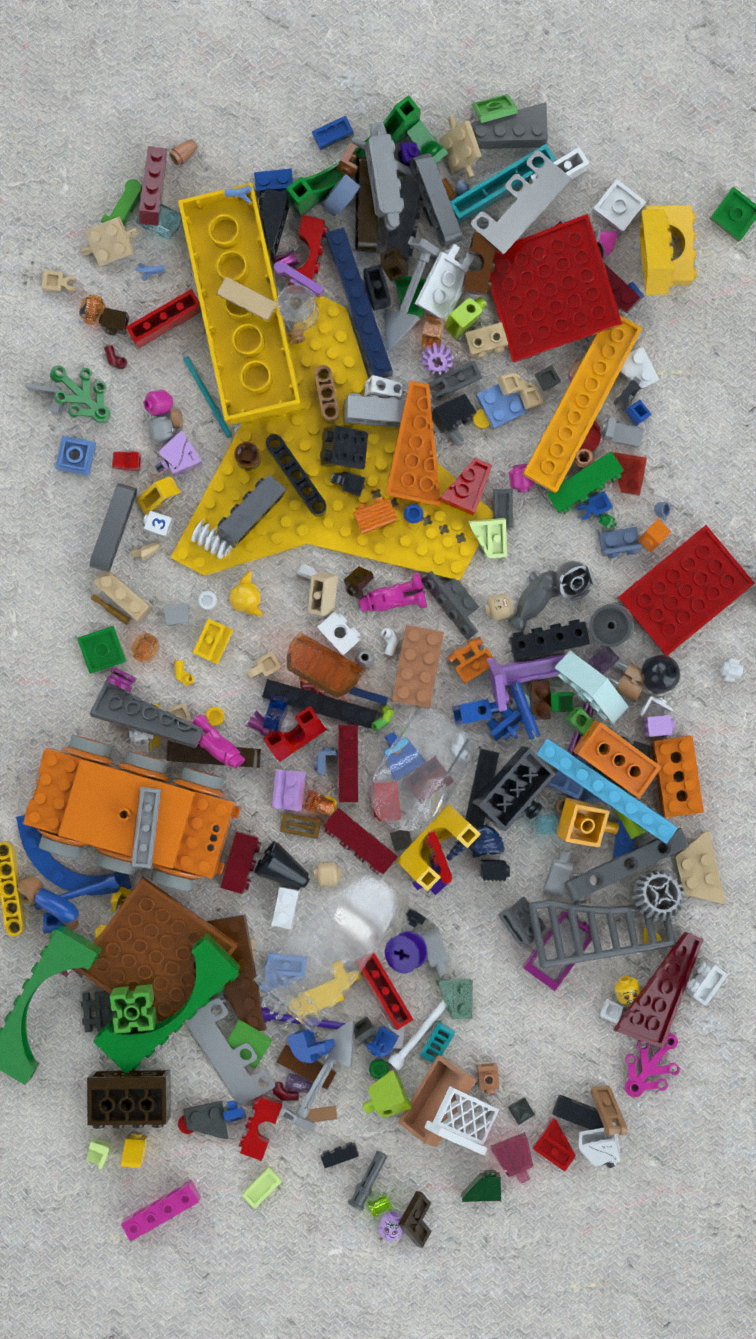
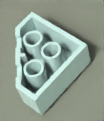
M569 651L555 666L559 673L557 675L559 679L565 684L568 682L570 687L578 693L577 696L582 701L590 703L589 705L597 711L596 714L603 721L609 720L614 724L629 708L611 682L572 651Z

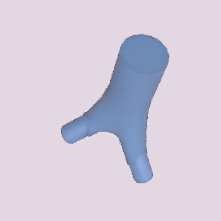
M247 185L238 189H225V196L240 197L247 203H250L251 200L246 196V193L252 191V188Z
M139 263V268H135V271L146 273L142 278L143 281L152 274L164 273V265L145 266Z

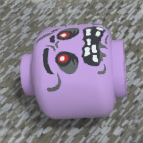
M389 1210L383 1213L378 1225L379 1234L384 1240L389 1242L400 1239L403 1233L402 1228L398 1225L403 1215L396 1210Z

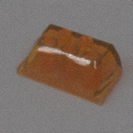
M301 632L293 638L289 645L286 657L287 669L299 676V680L306 684L311 683L316 686L315 688L322 693L327 692L336 698L347 694L359 682L366 669L361 668L354 662Z

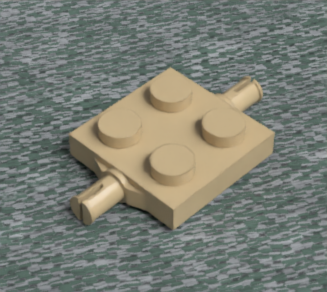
M450 116L447 120L451 129L440 138V142L448 152L446 159L451 174H457L465 169L467 179H473L475 175L472 165L482 155L470 121H464L457 125L455 116Z
M120 216L84 230L89 246L80 249V252L87 250V252L81 255L86 256L93 253L99 267L134 253L131 237L139 235L140 231L132 233L139 230L138 227L127 230L123 226Z

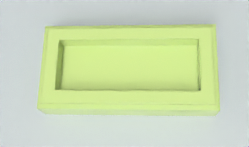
M268 1166L241 1196L256 1209L282 1182V1179Z

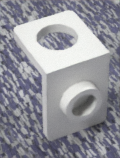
M649 696L638 716L643 717L651 702L668 712H672L673 708L666 705V700L658 696L656 699Z

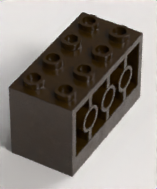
M123 1070L93 1071L87 1077V1126H93L95 1129L105 1128V1125H112V1128H124V1125H132V1128H143L144 1125L161 1128L169 1121L171 1117V1070H130L127 1074Z

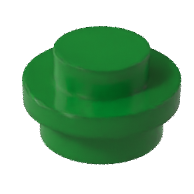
M607 513L604 516L600 514V524L611 530L613 526L617 525L614 522L616 518Z
M375 1059L369 1065V1072L374 1078L381 1079L388 1073V1064L383 1059Z

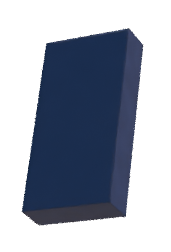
M353 686L349 694L383 705L387 704L388 698Z

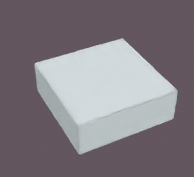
M606 998L599 1017L617 1024L625 1006Z

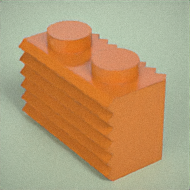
M381 497L374 500V504L370 506L363 504L356 507V511L353 514L361 535L397 522L398 519L389 498Z

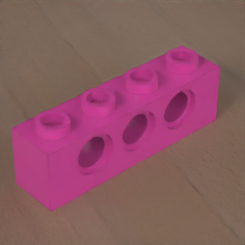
M190 1180L123 1219L121 1226L131 1242L199 1203L201 1195L193 1181Z

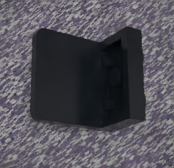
M337 425L324 428L320 466L339 465L359 470L364 469L368 433Z

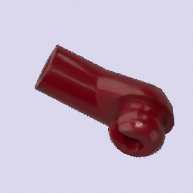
M113 345L104 347L108 364L117 369H124L127 365V359L117 356Z
M275 1082V1087L272 1091L281 1101H299V1091H287L283 1088L282 1082Z

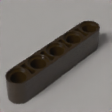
M358 156L356 159V165L358 166L356 183L360 188L355 194L356 251L376 252L378 216L375 215L367 159L366 157Z
M168 742L166 761L225 765V763L216 760L206 749L200 747V744L196 748L176 742ZM236 747L240 751V755L245 758V761L239 767L260 768L261 749Z

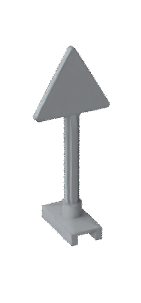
M410 236L408 244L420 251L416 269L400 310L398 312L385 310L386 350L391 351L419 320L418 316L407 314L425 265L428 264L430 259L436 260L439 253L443 252L424 238H421L419 241Z
M350 1020L321 1040L333 1038L335 1046L329 1049L327 1060L296 1113L283 1108L280 1116L292 1120L291 1123L313 1132L316 1124L307 1118L310 1112L309 1108L335 1061L338 1060L344 1065L352 1067L354 1021Z

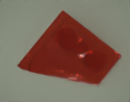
M612 452L624 470L621 473L622 477L618 479L621 493L640 496L647 457Z

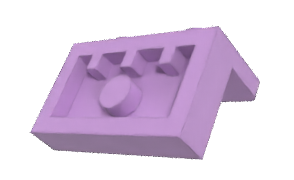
M276 770L272 808L302 811L306 773Z

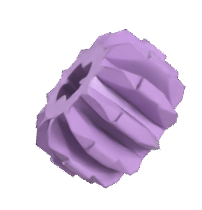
M434 342L433 348L427 346V351L422 352L423 359L421 363L425 365L424 369L426 371L431 369L432 375L435 374V371L442 375V370L448 372V367L453 366L452 359L454 355L450 353L451 349L449 347L444 349L443 343L440 344V347H437V344Z

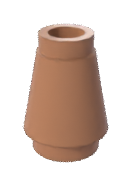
M190 139L171 148L172 151L169 152V156L176 165L184 164L198 146L193 139Z
M580 449L574 459L577 467L583 470L593 462L591 451L588 449Z

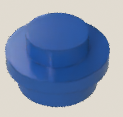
M416 504L409 505L404 511V517L407 522L416 524L422 520L423 510Z

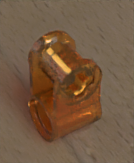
M308 789L307 792L309 794L305 803L302 804V808L326 817L331 816L335 810V802L318 792Z

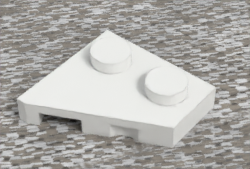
M643 346L629 353L620 371L625 378L631 381L635 376L639 378L641 382L638 386L641 387V390L659 381Z

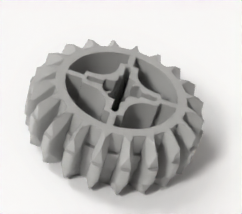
M658 869L653 870V872L647 871L646 875H641L640 880L635 883L637 887L633 889V892L637 893V895L633 896V899L638 900L635 906H641L640 913L646 912V918L652 916L653 921H657L658 918L660 922L665 921V919L670 920L673 916L679 914L678 910L680 911L683 908L681 904L685 902V899L681 896L685 892L680 891L683 884L678 885L676 883L678 878L672 879V873L666 875L665 870H661L660 873ZM657 881L662 884L657 887L649 885V882ZM659 904L669 906V908L666 910H661L656 907Z

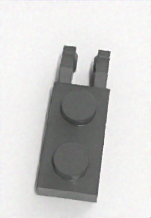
M471 361L428 383L429 389L441 383L444 386V389L435 392L432 398L437 399L445 394L455 392L482 379V376L475 361Z

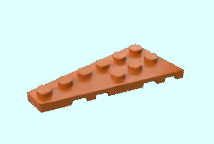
M410 380L385 495L442 507L441 502L438 501L440 498V486L429 384Z

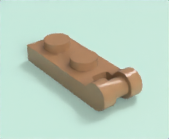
M610 1085L592 1087L590 1093L604 1125L605 1135L607 1137L614 1136V1134L626 1135L627 1125Z

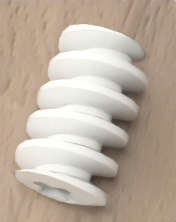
M202 520L195 528L191 541L196 542L198 540V546L200 547L205 544L204 549L206 551L211 549L212 555L218 552L217 558L219 559L227 556L232 546L215 534V527L208 530L209 523L202 526Z

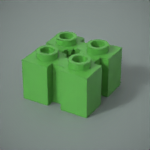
M152 984L137 986L135 991H130L129 987L113 988L110 994L112 1011H116L113 1017L115 1033L131 1032L132 1027H138V1031L154 1030L157 1016L156 1008L151 1007L154 1001Z

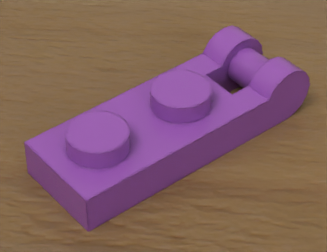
M281 261L275 263L274 270L277 277H286L294 287L299 288L300 286L305 289V293L310 297L315 298L316 296L321 299L324 294L322 286Z

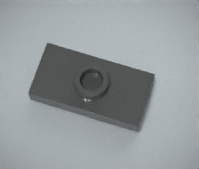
M493 489V519L505 518L506 528L513 527V489Z

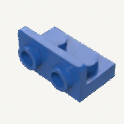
M292 168L254 172L257 197H260L261 193L264 194L266 188L287 193L286 188L293 183Z

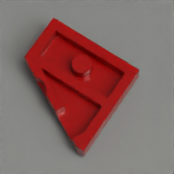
M553 1117L532 1149L565 1172L576 1155L556 1118Z

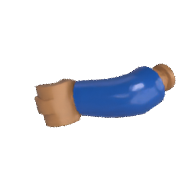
M28 876L17 885V891L25 895L22 899L23 903L31 904L35 901L36 904L56 917L61 923H64L65 927L70 930H74L79 926L77 920L79 911L76 906L70 901L43 888L44 885L38 878Z

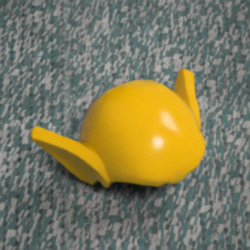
M248 570L238 585L231 589L229 600L234 610L263 617L264 614L259 609L261 593L258 587L252 583V571Z

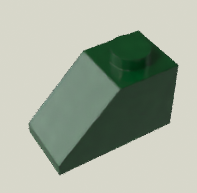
M485 1170L484 1173H479L461 1193L462 1202L501 1201L500 1173L496 1172V1170Z

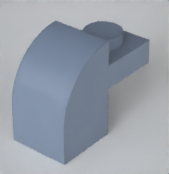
M345 174L320 205L333 216L339 215L354 197L360 186Z

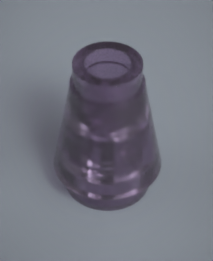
M295 1072L293 1074L289 1073L286 1078L285 1088L289 1089L290 1092L308 1093L314 1082Z

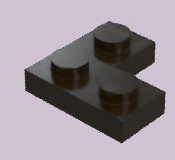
M416 1191L398 1225L417 1247L423 1248L432 1232L423 1221L431 1202L422 1192Z

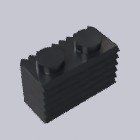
M376 265L363 269L373 311L390 307L391 298L382 267Z
M464 393L436 406L431 413L432 420L436 427H438V430H440V433L446 431L452 433L458 429L459 425L463 424L466 426L473 422V417L477 412Z
M481 860V878L484 881L491 880L493 882L495 880L497 882L499 880L501 882L503 880L505 882L506 877H510V866L506 861Z

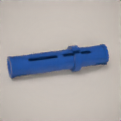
M516 682L517 691L513 684L508 687L522 720L520 721L524 724L529 740L535 738L532 731H534L536 737L541 736L535 723L536 717L532 715L524 695L521 683Z

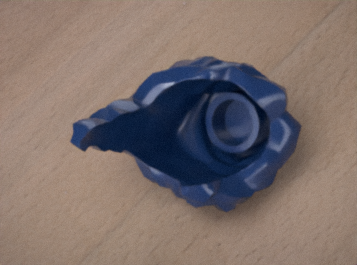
M488 825L476 828L480 836L468 847L473 852V858L486 855L487 853L495 855L504 852L505 847L502 837L494 828ZM457 842L446 856V859L452 860L467 847L461 842Z

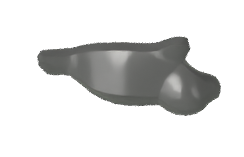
M549 570L538 577L534 572L530 573V583L519 599L517 614L508 620L511 625L524 631L527 620L537 616L551 598L560 595L558 590L554 589L556 574L554 571Z

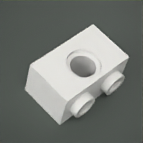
M333 612L317 628L344 657L360 642L358 638L360 634L354 627L350 629L345 624L347 620L341 613L337 615ZM343 628L346 631L345 636L337 638L335 636L336 629Z

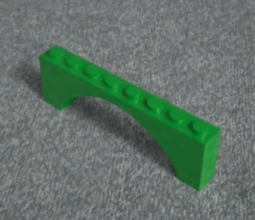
M409 95L397 103L383 121L386 133L391 135V140L394 141L395 145L408 136L406 131L420 120L421 110ZM359 147L356 148L354 153L357 156L353 164L356 165L358 156L366 157L365 150ZM339 162L315 175L304 178L300 177L286 188L290 205L300 217L320 203L344 176L337 169Z
M63 925L58 929H54L50 934L49 939L51 941L49 945H45L40 953L42 958L32 967L31 972L33 974L31 978H27L22 986V989H24L23 993L16 997L13 1002L15 1006L13 1011H9L4 1019L6 1022L4 1028H0V1071L24 1085L32 1079L40 1064L34 1058L27 1036V1012L34 993L46 979L57 973L75 968L89 970L95 964L102 951L101 947Z
M208 933L192 947L191 953L195 956L196 962L195 986L189 999L179 1011L164 1021L156 1023L154 1030L138 1031V1027H132L131 1032L115 1033L114 1025L109 1022L96 1034L93 1042L126 1074L131 1069L133 1071L136 1070L144 1057L149 1058L154 1053L155 1047L159 1044L162 1046L169 1039V1035L172 1032L176 1033L181 1029L182 1023L186 1019L191 1020L196 1015V1010L199 1007H205L210 1002V997L214 994L218 995L225 988L224 985L228 981H234L239 975L240 965Z

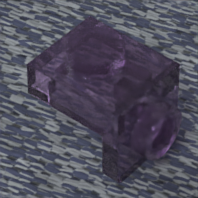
M604 646L587 664L603 675L620 658L610 647Z

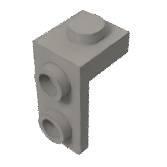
M37 381L25 384V387L30 391L54 396L58 391H63L60 386L50 385V387H45L43 383ZM61 395L57 396L60 400H63ZM53 397L50 411L54 415L62 416V411L66 410L67 403L58 404Z
M610 417L606 422H603L601 433L604 434V441L635 447L641 446L643 428L616 423L617 419Z

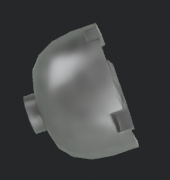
M578 561L564 563L555 574V586L558 592L564 598L573 601L586 596L590 592L591 584H594V574L591 569Z

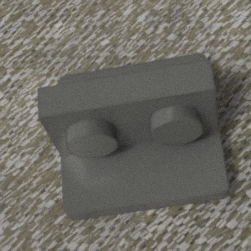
M524 896L498 914L519 946L528 945L535 939L528 908L530 902ZM538 917L542 932L546 927L542 919Z

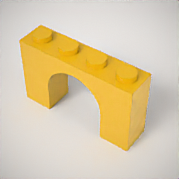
M692 205L646 206L645 210L665 209L666 217L670 219V227L667 230L674 233L681 241L682 253L679 258L674 260L675 273H671L673 274V286L691 285L697 276V270L693 268V261L696 260V249H693L696 231L693 230L692 223H695V212H692Z
M449 804L396 860L427 892L441 878L430 866V857L434 849H429L425 839L429 837L427 832L435 830L440 843L448 838H456L467 848L480 836V833Z

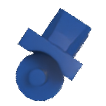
M507 706V710L500 712L505 718L504 721L499 724L495 718H492L487 722V726L491 731L490 734L496 741L502 736L506 740L511 736L514 739L518 738L515 732L521 728L518 723L522 718L517 710L514 711Z

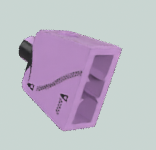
M180 431L159 450L163 460L154 466L160 475L170 469L174 476H178L203 465L184 433Z

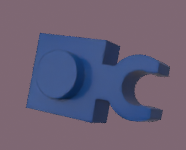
M605 491L587 499L589 505H580L577 511L586 510L587 514L581 517L582 520H586L590 517L591 513L594 512L597 517L613 509V506Z

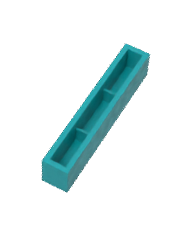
M547 144L535 150L542 152L552 162L556 161ZM535 151L450 201L458 224L511 194L505 185L513 175L519 174L529 183L530 176L536 172L527 165V160ZM540 156L534 157L532 160L533 166L536 168L543 167L544 159ZM514 180L511 183V188L514 191L523 186L520 180Z

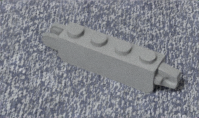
M374 122L370 125V139L365 144L375 215L379 218L384 217L386 229L392 232V230L399 226V214L404 209L403 198H400L399 192L401 182L399 178L397 179L396 173L398 163L394 159L393 154L395 144L391 140V135L386 133L384 123Z

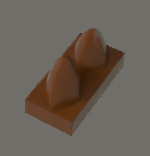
M530 681L529 699L532 715H535V720L551 719L552 709L550 707L549 681Z

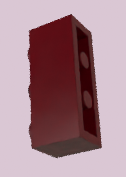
M236 831L220 888L243 894L245 890H249L251 879H248L250 871L254 872L256 861L253 860L254 855L259 853L262 843L259 842L258 836Z

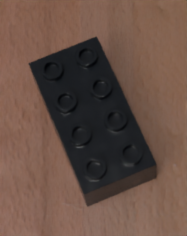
M521 746L472 804L498 829L506 832L556 773L530 748Z

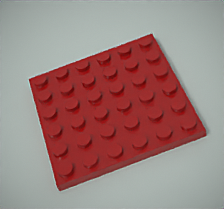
M588 214L519 239L504 254L499 249L497 254H494L495 269L493 273H490L489 280L492 281L490 290L500 322H502L513 363L623 325Z

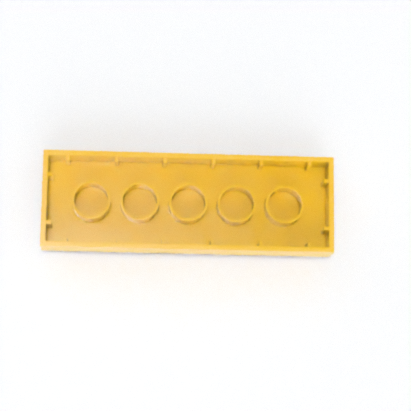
M253 183L227 188L238 189L249 185L252 191L246 193V196L251 200L250 203H247L240 197H226L225 189L178 200L224 419L228 426L303 408ZM228 277L276 302L277 306L269 321L218 296L217 292L224 279Z

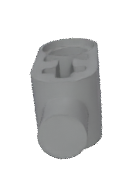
M561 850L559 858L554 857L543 892L562 898L566 889L564 883L569 880L573 868V863H570L573 853Z
M438 927L420 932V936L424 939L427 946V957L431 968L435 967L438 976L449 973L446 965L449 959Z

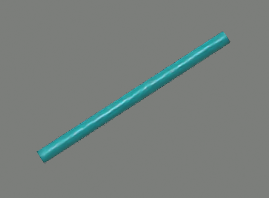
M188 356L185 357L184 361L226 437H231L230 430Z

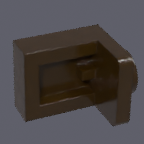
M358 566L344 579L346 592L351 597L362 599L364 597L362 588L374 578L373 573Z

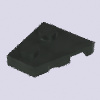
M222 1101L183 1109L188 1130L228 1139Z

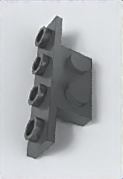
M432 571L429 572L422 579L424 586L444 609L449 619L454 622L460 633L469 640L479 631L467 616L477 610L479 606L459 580L454 578L443 586Z

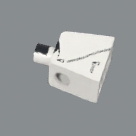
M604 1128L579 1132V1149L594 1166L606 1165L608 1168L616 1166L617 1162L620 1161V1143L617 1134L607 1137Z

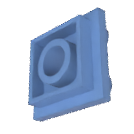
M62 435L55 469L89 476L96 442ZM75 450L79 451L80 457L77 460H72L70 457L71 453Z

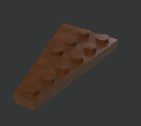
M246 914L208 920L209 924L238 943L237 948L230 956L240 965L239 975L234 981H228L224 985L223 991L239 1020L258 1031L266 1030Z

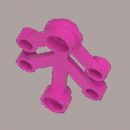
M673 1033L668 1034L664 1048H659L650 1061L648 1057L649 1043L646 1042V1047L641 1048L640 1043L643 1041H637L642 1071L638 1076L635 1068L638 1061L637 1057L634 1054H628L625 1057L629 1072V1079L625 1083V1091L629 1096L639 1097L644 1090L659 1089L660 1091H665L668 1088V1082L664 1078H659L657 1081L644 1082L648 1076L668 1073L675 1076L679 1074L680 1067L676 1063L657 1066L667 1051L674 1049L678 1044V1039ZM669 1038L674 1040L672 1045L667 1044ZM634 1057L635 1061L628 1063V1058ZM672 1066H677L676 1072H671ZM664 1081L665 1086L660 1088L659 1082ZM634 1084L638 1085V1089L636 1091L631 1090V1087Z

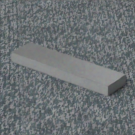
M141 787L131 867L152 869L161 789Z

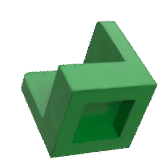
M574 692L550 693L551 712H571L573 710Z

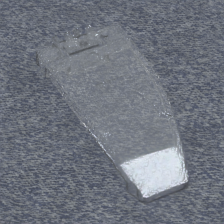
M371 872L326 903L289 937L253 979L269 994L261 1006L264 1008L273 998L278 1003L271 1008L269 1012L271 1015L280 1006L283 1009L275 1017L277 1020L281 1019L286 1011L292 1015L285 1022L284 1027L288 1028L297 1019L308 1030L314 1031L349 989L374 953L394 915H396L403 895L379 874Z

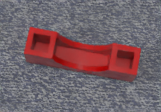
M302 215L299 239L308 246L310 255L307 262L295 270L314 281L315 274H319L320 263H318V258L323 255L324 245L322 244L323 237L326 238L328 226H325V219ZM288 281V294L310 297L305 293V289L300 286L296 288Z

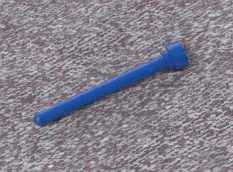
M117 872L108 874L105 880L58 896L70 900L106 887L115 889L121 887V878ZM35 903L34 907L36 910L43 909Z

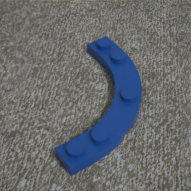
M24 815L16 817L19 834L27 856L36 869L55 885L72 891L105 880L108 877V874H80L65 867L55 860L50 852L39 848L42 835L38 832V828L23 824ZM117 872L121 878V887L131 889L129 874ZM106 887L85 895L111 894L118 892L120 887L115 889Z

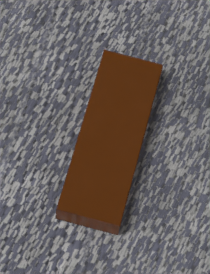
M285 1044L276 1061L312 1082L316 1080L324 1065L317 1060L313 1063L300 1061L294 1056L290 1046ZM330 1070L322 1085L323 1088L328 1090L337 1071Z

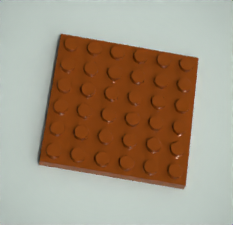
M142 877L94 942L95 945L102 948L95 964L89 970L85 968H75V970L110 994L113 988L129 987L130 991H135L137 986L152 984L154 1001L151 1007L156 1008L157 1023L179 1011L189 999L194 989L196 962L195 956L191 953L193 945L208 933L231 955L237 948L238 943L145 877Z

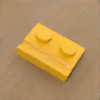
M208 618L193 650V654L218 665L234 630Z

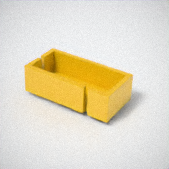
M665 209L642 210L639 240L645 295L669 294V287L673 286V274L671 273H675V262L671 261V258H673V246H669V243H671V231L668 232L667 230L670 227V219L666 217Z

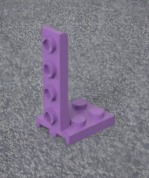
M568 653L499 666L495 658H488L489 677L492 685L491 691L499 711L507 710L506 703H509V695L505 690V685L557 676L559 673L555 666Z

